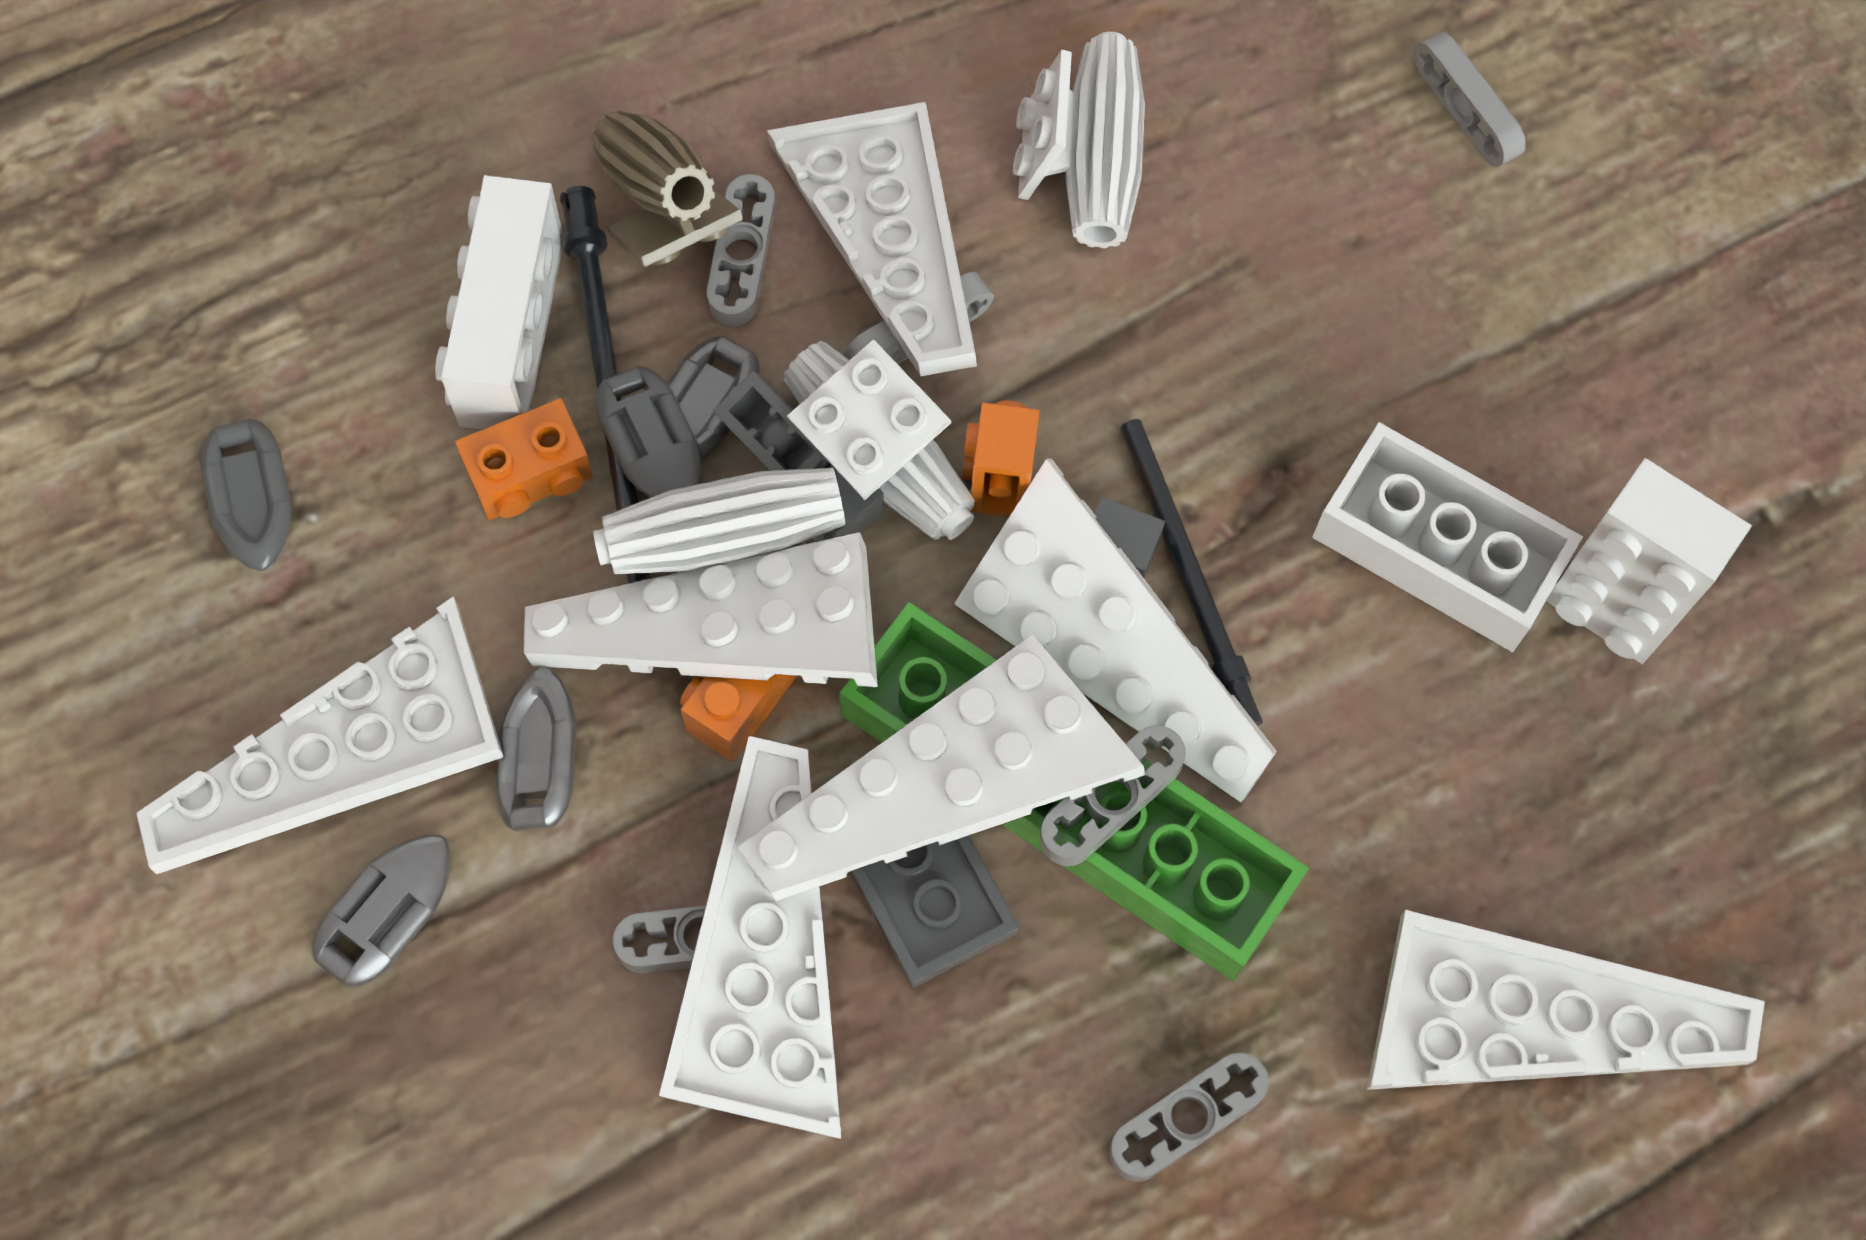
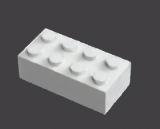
M484 175L480 197L472 196L468 209V226L472 230L469 246L462 245L459 251L457 274L458 278L462 279L458 296L452 295L449 299L446 322L447 328L451 330L448 347L441 346L439 348L435 366L436 379L442 381L445 388V403L452 406L459 427L483 430L531 410L563 249L562 240L564 235L551 183Z
M1379 422L1324 509L1312 538L1509 651L1514 652L1531 628L1583 536Z
M1644 458L1563 573L1546 602L1554 606L1559 616L1568 623L1575 626H1584L1603 638L1608 648L1617 655L1628 659H1635L1644 664L1716 581L1752 525Z

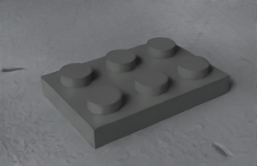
M969 835L939 845L937 841L907 851V857L889 863L881 860L849 871L912 989L1019 933V925Z

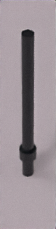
M1140 419L1127 421L1120 427V430L1155 517L1165 521L1162 534L1214 661L1211 670L1230 695L1235 696L1255 724L1259 726L1263 723V720L1248 686L1251 675L1243 656H1236L1143 424Z

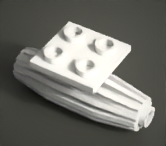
M1103 32L1091 38V42L1085 44L1073 91L1070 90L1072 52L1061 49L1050 68H1043L1036 82L1035 91L1030 98L1024 97L1018 109L1016 127L1023 130L1022 143L1016 151L1013 163V174L1019 176L1018 198L1029 200L1045 176L1066 172L1065 179L1073 236L1077 238L1079 243L1087 244L1088 247L1092 248L1115 247L1120 245L1121 241L1125 242L1142 178L1145 101L1137 48L1130 39L1127 40L1120 33Z
M874 339L850 360L823 341L810 345L805 351L798 354V357L789 364L788 370L784 373L785 383L800 404L787 415L796 428L864 500L879 488L884 493L883 502L935 540L941 536H946L949 540H952L964 532L974 519V515L970 510L973 509L975 500L938 444L933 440L951 424L948 416Z
M834 468L759 471L669 490L603 516L604 528L594 530L593 534L600 565L611 563L615 574L679 573L787 549L845 526L846 523Z

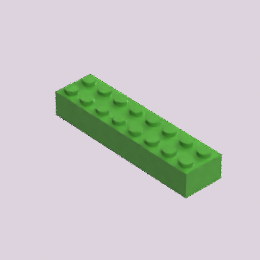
M908 602L874 647L878 687L857 686L855 680L850 678L839 693L840 715L882 743L994 663L996 659ZM1145 759L1143 766L1146 771L1153 763ZM1142 776L1138 777L1141 787L1143 789L1147 788L1148 786L1141 782ZM1177 779L1172 781L1085 861L1074 866H1063L1232 982L1236 980L1309 870V867ZM1112 781L1098 786L1095 790V797L1098 803L1105 809L1120 810L1130 802L1129 791L1120 782ZM1064 798L1033 808L1030 815L1001 825L1044 853L1040 844L1043 820ZM1083 802L1078 804V806L1084 809L1083 817L1073 827L1067 829L1061 824L1056 825L1058 835L1055 843L1059 846L1067 842L1073 843L1076 847L1081 845L1078 840L1080 831L1092 819ZM1095 821V823H1096V825H1097V827H1098L1099 829H1101L1102 827H1104V825H1102V824L1098 823L1097 821Z

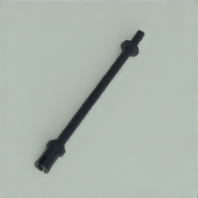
M575 186L566 189L567 193L562 192L560 194L567 231L562 241L565 253L577 260L598 389L604 379L618 374L599 263V256L607 249L608 243L605 232L599 228L594 190L586 186ZM604 432L616 510L618 511L639 503L637 490L623 473ZM650 573L627 574L628 584L651 579Z

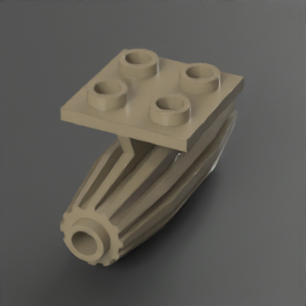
M617 110V113L608 112L604 114L605 118L602 120L598 119L595 123V132L591 134V139L594 143L592 147L604 173L613 184L644 208L607 226L610 236L644 267L668 263L679 256L681 249L698 241L707 242L718 239L729 231V226L744 219L738 207L713 189V179L693 146L658 120L649 118L646 115Z

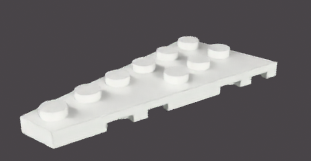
M926 102L767 130L770 146L919 375L926 376L976 367L975 349Z
M1046 459L954 604L1015 647L1031 635H1034L1083 694L1138 732L1154 725L1165 726L1175 731L1181 737L1185 746V759L1183 763L1239 802H1242L1277 751L1235 696L1230 695L1208 666L1209 662L1196 646L1193 647L1176 625L1175 618L1122 549L1117 548L1103 530L1084 500H1080L1063 478L1064 474L1052 459ZM1161 747L1169 753V750L1166 747Z
M858 532L755 555L741 560L526 606L524 654L532 666L596 670L602 664L628 665L631 672L652 673L654 667L678 668L681 675L768 680L774 674L800 675L805 683L826 684L828 677L851 678L855 680L857 686L878 687L866 545L861 533Z
M454 596L437 607L438 614L418 628L412 630L408 627L391 639L393 645L366 663L356 662L280 714L283 720L255 738L251 734L233 746L236 752L207 772L198 770L138 811L136 814L148 866L156 874L503 758L504 756L471 646Z
M1031 635L737 848L774 900L778 901L845 878L849 871L881 860L889 863L907 857V851L937 841L939 845L992 828L1030 815L1033 808L1068 796L1071 801L1091 794L1092 788L1121 778L1126 782L1144 776L1145 770L1143 764L1035 636Z
M749 736L659 1096L841 1139L820 887L775 901L737 848L811 794L808 750Z
M1405 910L1400 917L1367 1090L1748 1065L1757 1059L1765 1001Z

